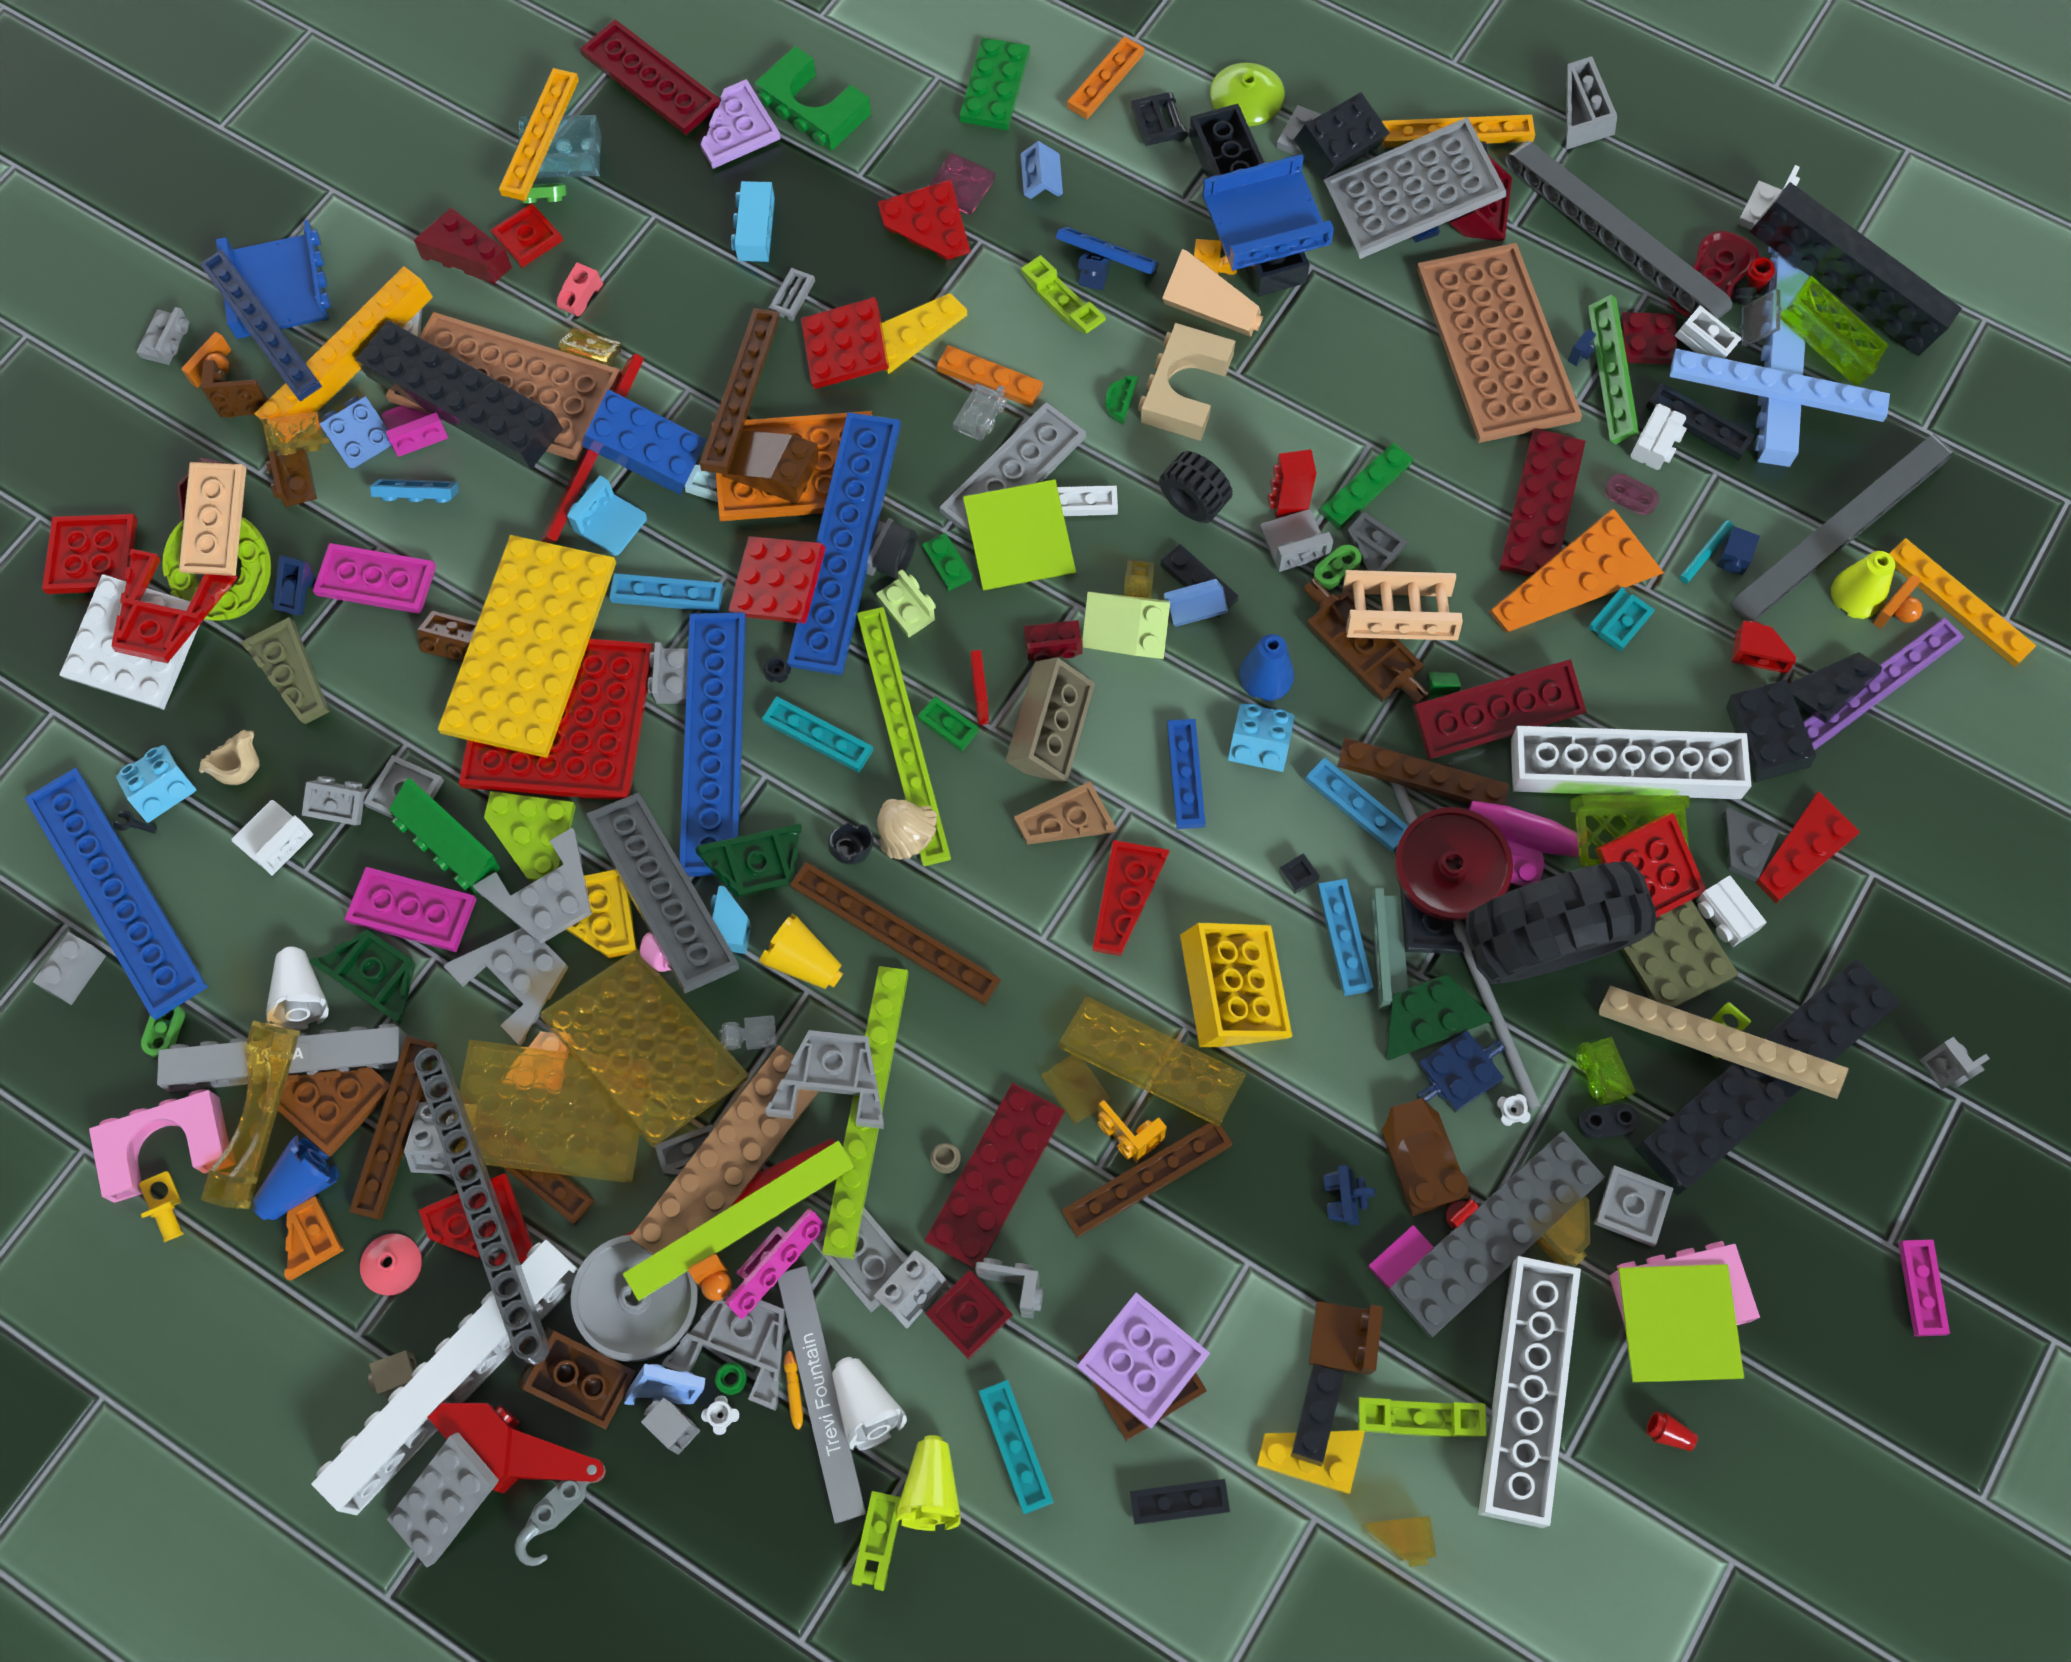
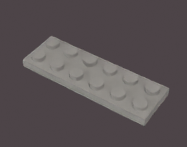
M1046 402L939 507L940 513L971 536L963 496L1042 482L1086 438V431Z

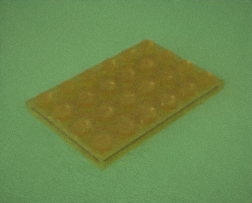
M638 949L541 1012L542 1020L652 1148L748 1080L749 1074L663 977L641 957Z
M469 1040L459 1092L485 1165L632 1183L650 1063ZM466 1141L460 1142L456 1146V1153L464 1150Z

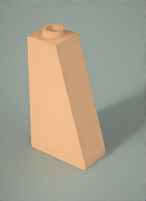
M1182 249L1162 297L1164 303L1251 337L1254 330H1259L1263 320V316L1260 315L1259 306L1188 251Z

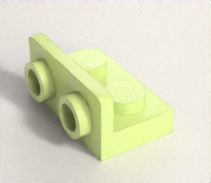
M901 569L897 572L898 579L876 593V598L909 638L935 621L934 609L936 606L929 595H923L920 592L916 579L912 575L907 576Z

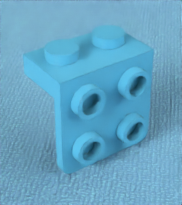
M599 476L595 482L589 484L583 497L578 503L576 502L571 506L567 515L575 533L615 556L623 551L647 521L646 513L614 495L609 480L602 476Z
M1240 704L1228 761L1283 772L1295 716L1282 709L1274 710L1260 707L1256 704Z
M165 745L150 749L143 758L134 764L131 763L124 766L116 776L127 800L147 823L197 791L193 783L179 768Z

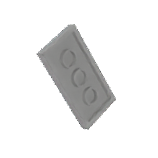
M457 1432L451 1435L387 1520L422 1563L429 1567L436 1563L499 1482V1479Z

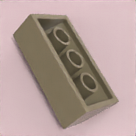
M1058 657L1035 662L1005 762L1024 774L1067 783L1095 683Z

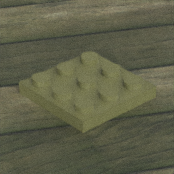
M1692 900L1657 917L1655 932L1650 936L1620 949L1649 998L1674 1008L1738 976L1735 967Z

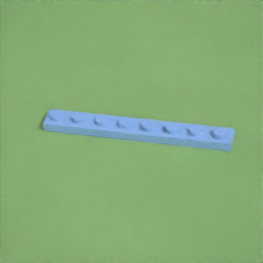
M1676 349L1673 354L1670 377L1881 422H1884L1888 413L1889 393Z

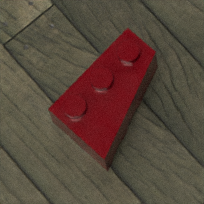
M449 208L414 239L422 259L427 261L432 259L442 263L444 267L450 269L454 267L463 270L467 275L492 284L497 282L512 268L506 250L453 208Z

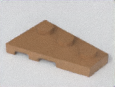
M1091 781L1014 817V822L1027 845L1116 833V827Z

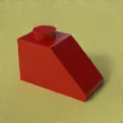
M1743 621L1735 633L1732 654L1733 663L1787 674L1796 662L1794 653L1771 626L1762 625V623L1757 621Z

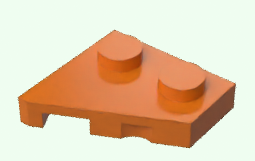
M314 1196L287 1211L286 1226L289 1232L286 1237L285 1250L288 1252V1261L284 1275L287 1280L291 1281L344 1251L319 1198Z

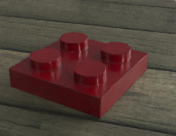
M1622 312L1620 323L1627 363L1672 364L1673 354L1677 349L1675 314Z
M971 1270L925 1313L932 1323L968 1360L1013 1317L1010 1310Z

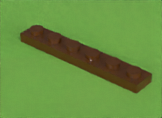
M1345 738L1342 742L1337 764L1339 768L1469 805L1472 801L1506 805L1509 784L1349 738Z
M406 1036L349 1212L382 1220L423 1093L414 1060L421 1050L426 1048L437 1050L438 1044ZM433 1062L428 1065L427 1071H430Z
M1216 1118L1061 1210V1213L1075 1237L1079 1238L1229 1149L1233 1143Z

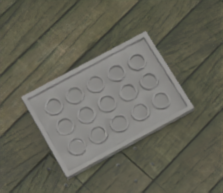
M1468 117L1324 179L1326 189L1359 259L1506 197V189Z

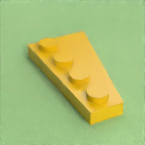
M949 293L883 322L882 328L889 362V369L885 371L890 374L966 317L967 309Z

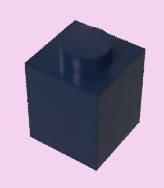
M1734 526L1725 541L1717 566L1724 568L1729 573L1743 575L1752 561L1760 535Z

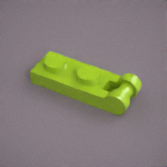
M872 1491L853 1573V1585L862 1586L865 1583L874 1585L876 1590L884 1591L899 1521H896V1512L901 1497ZM867 1560L879 1562L877 1572L866 1570Z

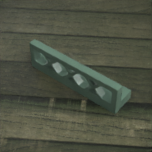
M1375 888L1370 904L1378 1011H1390L1389 1006L1392 1002V994L1408 989L1401 896H1384V888Z

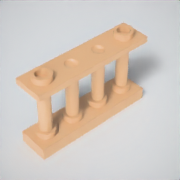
M1346 570L1342 593L1348 589L1354 594L1355 610H1350L1346 627L1347 637L1458 640L1463 623L1462 613H1450L1447 598L1452 597L1456 573ZM1365 594L1381 595L1383 611L1366 610ZM1392 595H1408L1410 612L1394 611ZM1420 596H1436L1438 612H1422Z

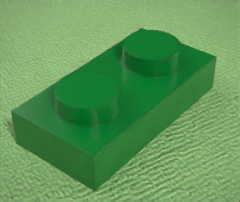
M946 533L922 544V550L948 591L972 580V574Z
M936 696L918 715L919 722L961 752L979 733L978 726Z

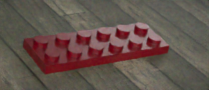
M616 19L580 48L581 55L684 135H687L720 105V98Z
M1536 428L1533 429L1499 570L1530 577L1561 552L1586 440Z
M1571 659L1412 705L1428 760L1513 735L1517 726L1541 727L1587 713Z
M1012 1083L924 1242L976 1270V1262H984V1258L987 1257L1063 1118L1065 1110Z

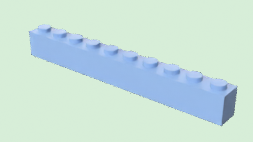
M1768 247V252L1772 253L1770 260L1775 267V274L1767 283L1765 295L1769 296V301H1767L1764 309V317H1767V323L1763 328L1762 338L1766 339V345L1763 346L1761 352V361H1764V367L1803 375L1809 275L1771 247ZM1759 396L1758 405L1761 406V412H1759L1756 428H1760V433L1756 438L1754 448L1755 451H1758V462L1790 467L1799 450L1801 404Z

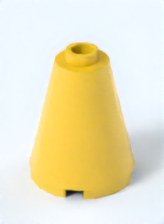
M793 913L785 920L770 941V949L768 951L764 950L759 959V962L767 967L826 989L829 985L834 988L844 974L839 971L842 966L840 962Z

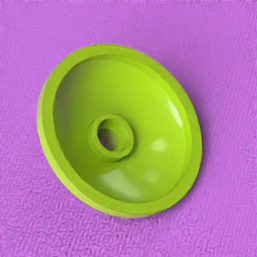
M1237 63L1224 68L1216 75L1210 89V100L1214 110L1239 104L1248 126L1260 125L1273 119L1281 110L1285 97L1284 86L1280 78L1269 68L1256 63Z

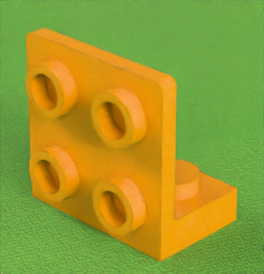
M1104 1100L1099 1103L1098 1119L1100 1121L1097 1124L1108 1137L1112 1134L1119 1142L1117 1148L1126 1159L1132 1158L1137 1164L1164 1141L1167 1126L1159 1117L1153 1122L1150 1120L1144 1122L1135 1131L1137 1135L1134 1136Z

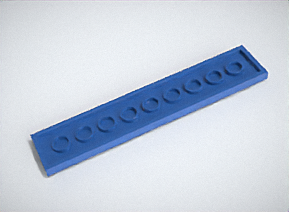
M847 412L816 543H822L826 549L806 624H796L787 662L791 668L843 676L868 569V559L873 548L901 428V422L898 419Z
M745 613L690 614L679 860L687 876H716L696 854V847L736 838L740 835L746 643Z
M74 768L25 797L34 816L151 1017L157 1020L208 988V985L81 772Z

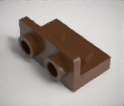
M274 449L268 450L270 460L266 461L269 474L274 478V482L271 483L274 497L276 499L280 498L285 507L317 499L310 462L305 449L280 456L277 455Z
M431 611L417 629L419 650L463 662L478 622Z

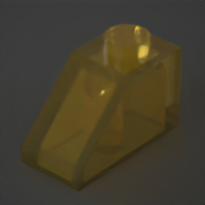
M1128 560L1123 596L1151 599L1155 562Z
M1586 1196L1580 1199L1536 1241L1556 1264L1564 1266L1571 1264L1575 1267L1587 1256L1583 1251L1590 1245L1589 1199Z
M1430 1516L1362 1524V1531L1399 1562L1408 1561L1409 1567L1428 1565V1559L1436 1557Z

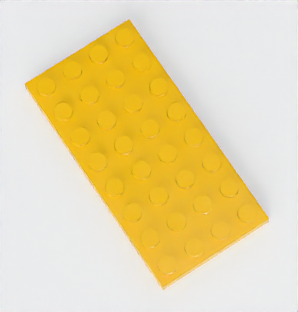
M510 535L438 727L440 734L548 758L616 566L614 557Z

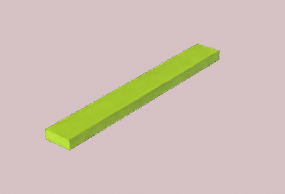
M837 1141L624 1272L623 1276L637 1300L641 1301L686 1273L691 1266L725 1249L849 1172L855 1166L840 1142Z

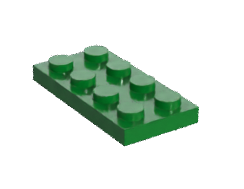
M982 37L960 111V122L1009 130L1030 55V45Z

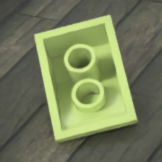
M1088 592L1082 639L1083 647L1164 659L1170 601Z

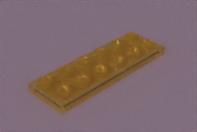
M1087 996L1059 1041V1048L1217 1126L1221 1125L1246 1076L1245 1073Z

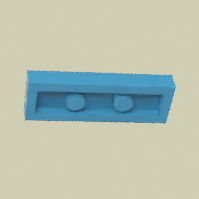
M378 479L370 486L371 497H381L383 501L407 498L410 502H419L425 498L434 499V502L445 503L451 501L459 492L458 482Z

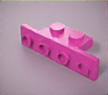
M807 1209L787 1233L777 1226L736 1272L744 1281L726 1300L725 1304L740 1319H744L755 1308L762 1297L776 1284L777 1280L823 1230L825 1224L814 1211Z

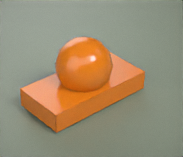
M215 332L181 370L188 381L198 388L202 384L203 361L214 360L226 376L230 370L229 361L226 356L232 350L224 337Z
M1914 574L1913 576L1911 575L1873 620V624L1882 629L1893 614H1895L1899 621L1904 623H1913L1918 620L1923 612L1922 603L1917 598L1909 595L1921 582V579Z
M717 1254L707 1257L688 1269L693 1280L700 1286L703 1295L707 1299L719 1301L729 1295L732 1287L731 1278L729 1277L731 1275Z

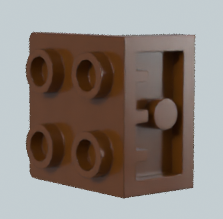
M214 360L203 361L202 390L218 415L226 418L242 415L256 416L254 413L268 401L256 380L227 382L224 371L219 369Z
M1317 1302L1309 1363L1311 1365L1315 1364L1321 1367L1361 1374H1373L1377 1366L1383 1307L1370 1305L1367 1309Z

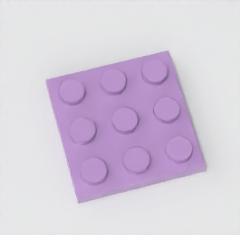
M1135 1293L1077 1365V1369L1151 1430L1210 1353L1138 1293Z

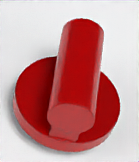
M1472 1199L1468 1202L1457 1201L1452 1203L1446 1211L1448 1225L1452 1229L1458 1228L1479 1206Z

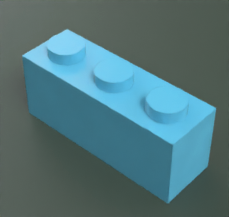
M741 181L740 192H736L738 213H734L733 217L736 234L731 236L732 250H736L738 261L769 262L775 202L772 182Z

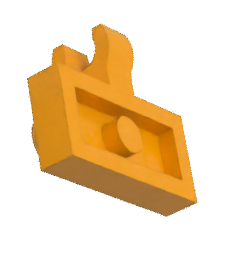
M1196 239L1194 257L1216 274H1237V269L1232 271L1226 255L1220 258L1222 244L1219 240Z

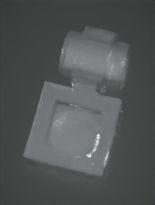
M774 1015L744 1018L745 1028H740L739 1023L736 1022L724 1023L721 1025L722 1029L719 1030V1042L723 1045L724 1050L741 1048L743 1040H746L747 1050L777 1047Z

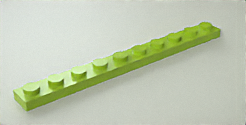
M884 607L857 613L905 800L919 807L924 805L930 806L932 808L931 811H935L937 814L935 825L937 829L933 839L925 849L920 851L922 865L925 867L951 860L950 852Z
M879 966L865 1036H868L880 1104L883 1111L909 973L905 969ZM853 1095L843 1145L845 1152L855 1167L836 1180L822 1250L823 1255L854 1259L879 1132L878 1128L856 1125L860 1098L858 1095Z

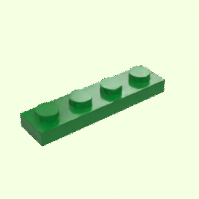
M1393 442L1321 507L1320 514L1340 530L1412 464L1413 458Z

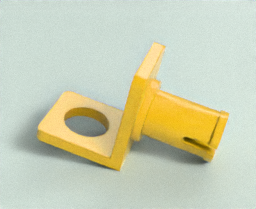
M165 1171L140 1182V1189L149 1208V1211L140 1214L141 1217L150 1216L155 1218L164 1242L183 1235L184 1233L181 1231L173 1212L174 1205L182 1201L170 1172ZM156 1182H163L168 1187V1193L163 1199H156L151 1195V1187Z

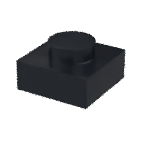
M1304 853L1279 868V873L1294 894L1318 881L1320 877Z

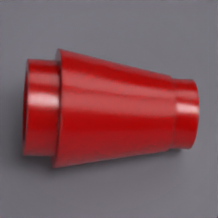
M1765 257L1757 258L1748 267L1747 288L1757 287V294L1762 292L1775 274V267L1770 259Z
M1655 1412L1648 1421L1646 1434L1652 1437L1653 1442L1685 1449L1689 1452L1696 1446L1698 1435L1668 1413L1663 1412L1661 1414Z

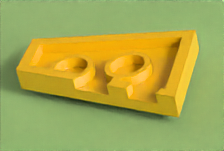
M1331 1431L1322 1466L1290 1457L1296 1432L1265 1433L1256 1466L1350 1494L1365 1431Z

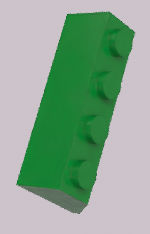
M411 778L404 782L389 808L390 813L394 817L391 822L402 833L408 830L414 836L411 841L422 852L428 849L435 855L432 860L444 872L449 868L456 875L452 879L463 890L469 887L476 894L477 891L473 885L500 870L493 854Z

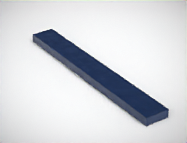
M222 249L200 264L298 400L301 402L321 388L322 385Z

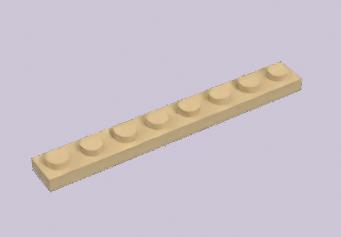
M1613 986L1609 987L1599 1009V1015L1835 1099H1838L1847 1076L1848 1068Z

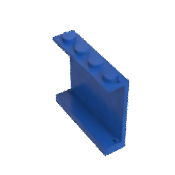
M1303 154L1293 157L1288 156L1282 160L1261 163L1258 166L1238 169L1231 173L1214 175L1204 179L1202 197L1232 271L1331 245L1334 228L1331 221L1323 222L1301 171Z
M308 220L304 221L305 235L233 250L226 237L216 239L217 252L222 249L280 329L329 319L328 308H331V301L324 288L328 287V282L324 271L321 269V266H325L322 252L318 250V245H321V238L318 230H313ZM224 298L227 324L236 339L252 336Z

